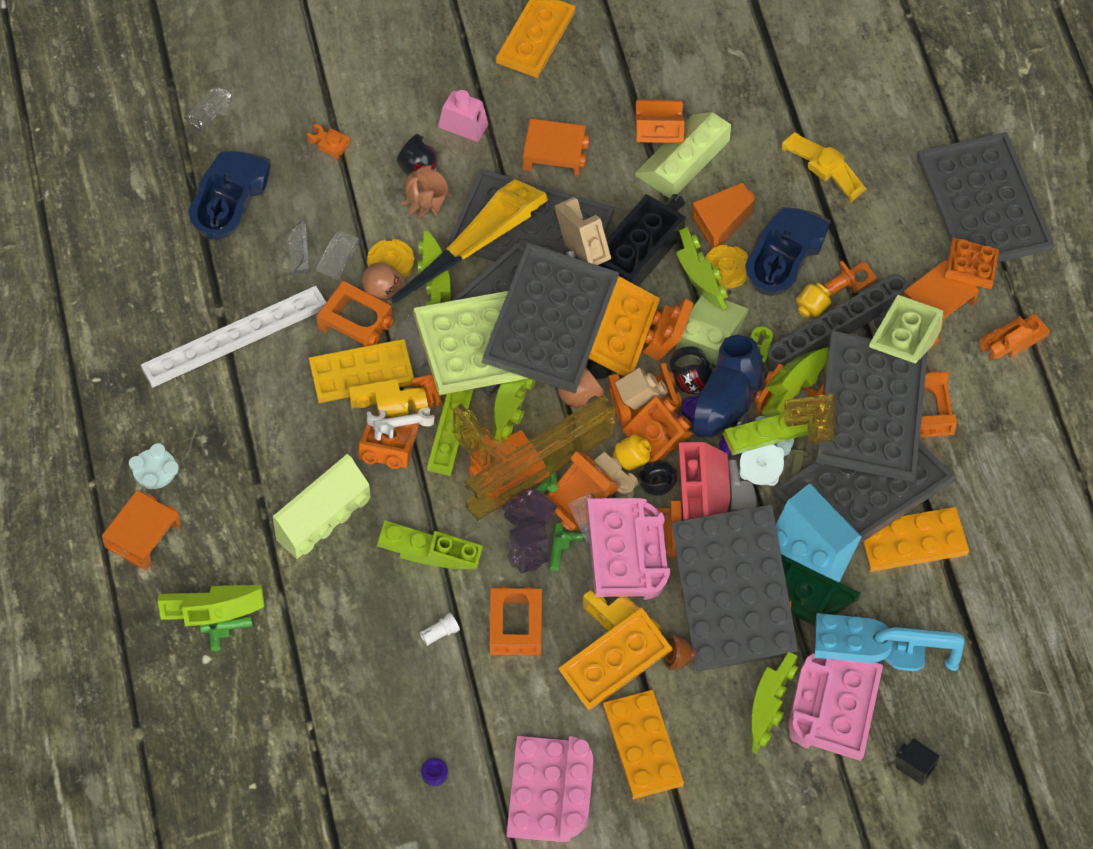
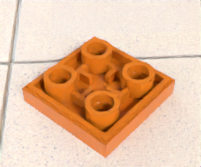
M953 237L944 277L991 290L994 284L999 249Z

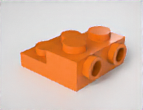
M685 298L679 305L675 304L673 308L666 304L660 311L656 310L643 345L642 353L656 361H660L681 340L694 303Z
M655 396L623 429L628 437L636 434L648 440L651 445L649 463L662 461L672 450H678L679 443L686 442L694 434L690 430L691 422L685 416L677 414L675 411L677 405L668 397L665 399Z
M419 423L394 427L393 438H389V435L386 433H381V440L375 439L373 427L367 424L359 442L358 459L363 460L367 464H374L376 462L387 464L392 469L407 468L413 453V444L419 432Z

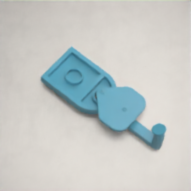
M817 613L814 658L865 663L885 660L894 669L918 671L925 665V647L951 649L950 657L945 660V665L948 669L956 671L959 669L965 641L964 637L958 633L898 627L889 628L884 623L871 618Z

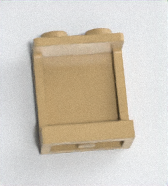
M575 197L554 206L565 246L570 251H575V255L580 260L595 265L611 259L601 218L594 215L583 221L579 202Z

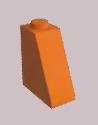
M740 183L692 203L691 217L711 249L723 245L753 214L754 194L751 190H747L744 183Z

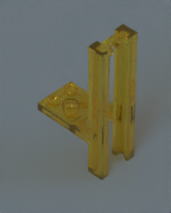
M603 394L520 447L492 438L490 431L486 427H482L477 422L475 414L471 410H467L462 404L453 408V436L483 469L466 480V489L468 491L472 490L475 494L466 500L467 510L479 521L571 463L572 460L570 458L576 451L586 453L614 435L613 424L615 423L613 417H615L616 412L614 405Z

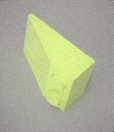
M701 295L690 312L681 340L676 344V350L687 346L697 347L706 354L709 363L716 366L720 346L725 338L737 335L748 313V308L725 300L728 308L723 310ZM689 355V356H692V357H694V358L700 359L698 356Z
M897 295L871 340L869 347L916 363L932 347L939 335L942 326L943 310Z

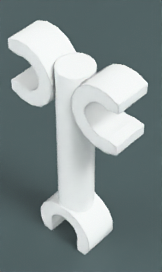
M429 407L419 409L417 414L385 419L386 413L382 409L379 410V416L377 417L373 416L370 411L367 412V424L373 427L375 431L374 437L377 440H381V433H386L389 435V438H393L394 427L417 423L422 426L434 425V415H430Z

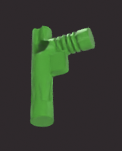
M550 454L545 457L546 475L542 477V483L531 492L535 499H539L548 490L550 492L558 490L554 455Z
M554 523L550 560L551 571L560 570L561 551L570 549L571 540L572 542H583V532H566L561 523Z
M243 617L200 625L201 633L209 632L211 651H219L221 649L220 638L229 637L230 629L252 627V618Z

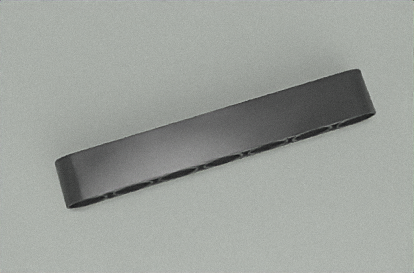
M898 274L890 275L772 344L768 350V370L774 372L778 364L784 367L788 362L806 352L828 347L832 331L851 334L879 317L882 311L888 312L897 295L903 296L904 290L907 289L906 279Z

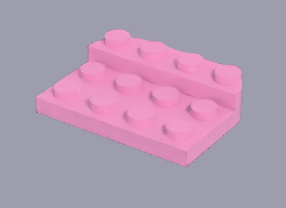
M587 499L586 509L595 597L643 596V600H648L659 596L667 583L670 568H667L663 524L665 519L662 512L659 513L654 506L646 503V499Z
M814 653L808 656L798 674L788 718L790 739L806 749H809L810 746H815L861 761L865 753L883 665L875 662L865 663L814 658Z
M517 736L507 837L567 842L570 841V838L581 833L584 828L586 829L589 820L593 774V754L587 741L573 736H569V740Z

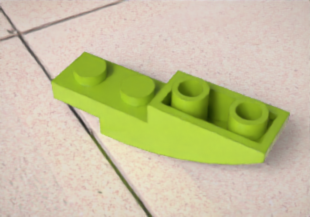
M688 227L679 230L685 248L676 253L691 283L709 302L723 310L727 309L725 298H728V294L724 284L720 285L719 283L722 276L718 267H713L710 260L705 259L703 252L699 253L698 249L701 248V244L696 234L692 235Z
M424 231L423 240H419V255H423V260H418V275L442 253L440 246L429 231ZM446 270L426 283L427 295H431V301H426V306L451 301L449 270Z
M828 347L806 352L794 358L772 378L766 387L772 395L761 411L766 418L788 412L790 403L800 393L801 388L811 387L817 382L819 373L827 363Z
M528 378L501 383L496 396L492 419L494 446L499 447L503 439L508 440L513 431V426L521 422L524 411L521 410L527 390L531 391L536 383L535 380Z
M385 520L377 542V547L400 553L399 558L436 567L464 570L477 569L483 545L434 531L433 535Z
M262 585L211 586L210 593L159 594L157 600L161 620L184 619L185 626L206 625L232 620L253 613L265 605Z
M787 653L777 671L767 667L758 685L750 724L751 749L756 754L761 746L766 747L772 735L770 733L773 725L778 726L783 718L784 712L781 711L783 701L781 700L787 690L785 685L788 680H794L799 670V667L796 666L798 656L793 653Z

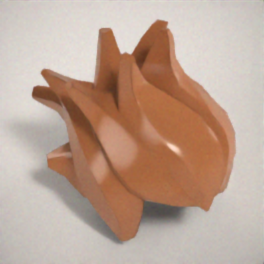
M431 165L412 171L405 179L404 193L406 198L400 204L406 205L411 203L409 216L413 215L420 208L419 219L430 210L437 217L445 197H452L446 180L442 174L431 170Z

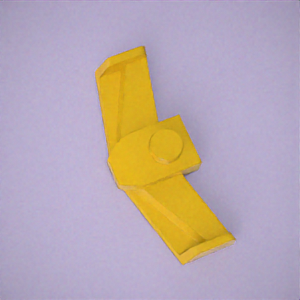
M796 132L791 134L782 143L783 151L788 150L809 160L808 169L822 180L826 181L832 177L848 197L850 203L867 190L845 162V156L837 149L820 146L801 137Z

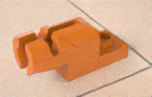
M1035 313L1024 320L1021 316H1018L1007 324L995 329L993 333L990 332L980 338L979 345L983 353L988 350L991 351V354L988 356L989 360L999 359L1006 354L1012 358L1047 337L1050 329Z

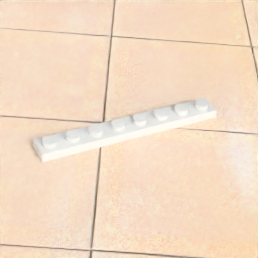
M317 286L311 287L141 364V369L153 388L319 313L326 304V301Z

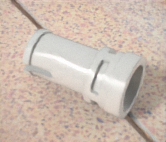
M448 613L443 619H439V622L419 633L426 646H429L436 640L446 635L449 636L451 633H456L460 629L453 615Z

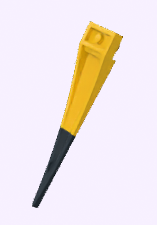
M517 179L499 189L465 230L428 267L391 297L392 304L530 218V212L538 209L539 206L548 201L546 193Z

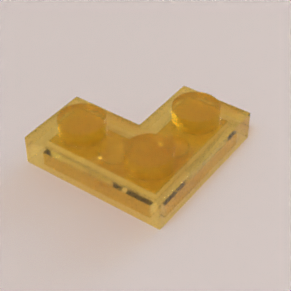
M831 393L786 400L784 423L787 427L808 424V441L810 445L835 441V396Z

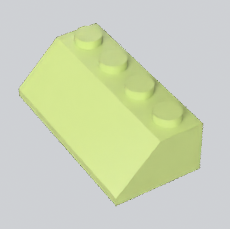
M713 112L693 114L684 123V143H664L635 172V176L670 199L673 194H678L730 141L731 124Z
M346 454L273 515L276 541L296 559L303 554H308L313 549L314 544L320 539L327 538L333 531V528L339 523L346 522L353 511L358 507H363L371 497L369 483L351 456Z

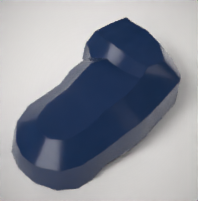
M222 151L216 156L203 175L188 211L190 222L201 236L207 239L219 240L229 237L237 229L241 215L247 209L251 197L263 195L265 192L271 168V160L269 158L241 151Z
M781 207L761 230L745 264L747 278L753 288L759 293L769 296L783 294L796 281L798 271L804 264L806 257L819 255L831 220L815 212L799 208Z
M734 335L725 338L720 346L717 364L697 401L694 416V430L697 437H714L749 410L754 394L764 382L763 360L757 342L753 338Z

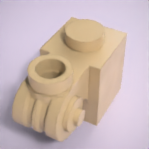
M641 368L615 382L623 403L634 410L646 403L648 404L655 396L665 398V395L669 393L667 386L662 380L657 382L652 373H647Z
M603 452L594 461L620 485L615 492V497L633 498L634 489L639 484L637 478L632 473L626 474L623 472L618 460Z

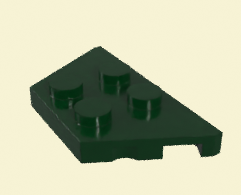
M781 554L793 616L815 626L817 613L835 615L859 600L860 592Z

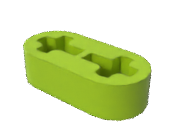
M760 326L752 331L750 338L757 342L765 367L768 350L772 345L773 333L769 328ZM761 336H764L765 339L763 340L762 345H759V338Z

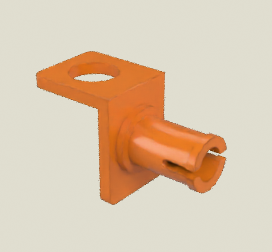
M841 261L839 262L840 274L822 285L831 293L830 297L847 286L855 294L875 282L877 277L866 262H862L849 270L846 264ZM859 271H864L868 274V278L863 282L855 280L854 275Z
M432 374L412 379V388L424 387L429 408H434V401L436 408L443 404L440 395H438Z

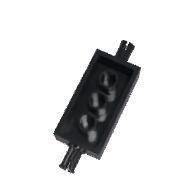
M646 194L606 239L611 259L598 266L619 272V277L639 287L681 238L679 230L685 228L686 216L680 214L678 210L685 204L684 199L681 196L678 197V194H673L667 203L663 204Z

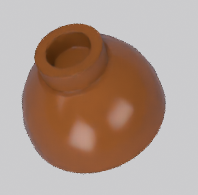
M671 634L666 639L673 649L663 657V662L668 670L681 669L689 661H694L696 650L690 646L686 639L675 634Z

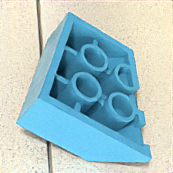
M808 484L787 501L776 523L782 555L837 582H840L862 537L822 497L812 484Z

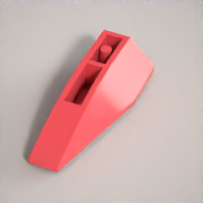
M705 442L679 443L678 472L682 521L727 513L731 499L728 454Z

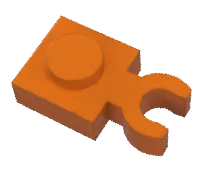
M318 124L313 125L314 132L318 134H306L308 142L318 144V150L336 159L340 158L351 143L350 137L332 128L325 132L322 126Z

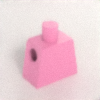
M465 90L452 91L442 108L438 128L479 142L488 126L483 102L470 97L469 93Z

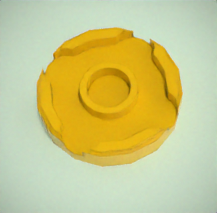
M392 239V241L381 240L369 250L367 266L369 267L378 262H385L396 269L405 279L414 269V253L407 243L399 239Z
M719 245L712 248L706 254L705 259H709L713 267H718L722 276L719 283L720 285L724 284L725 289L741 286L748 280L745 264L749 256L740 247Z

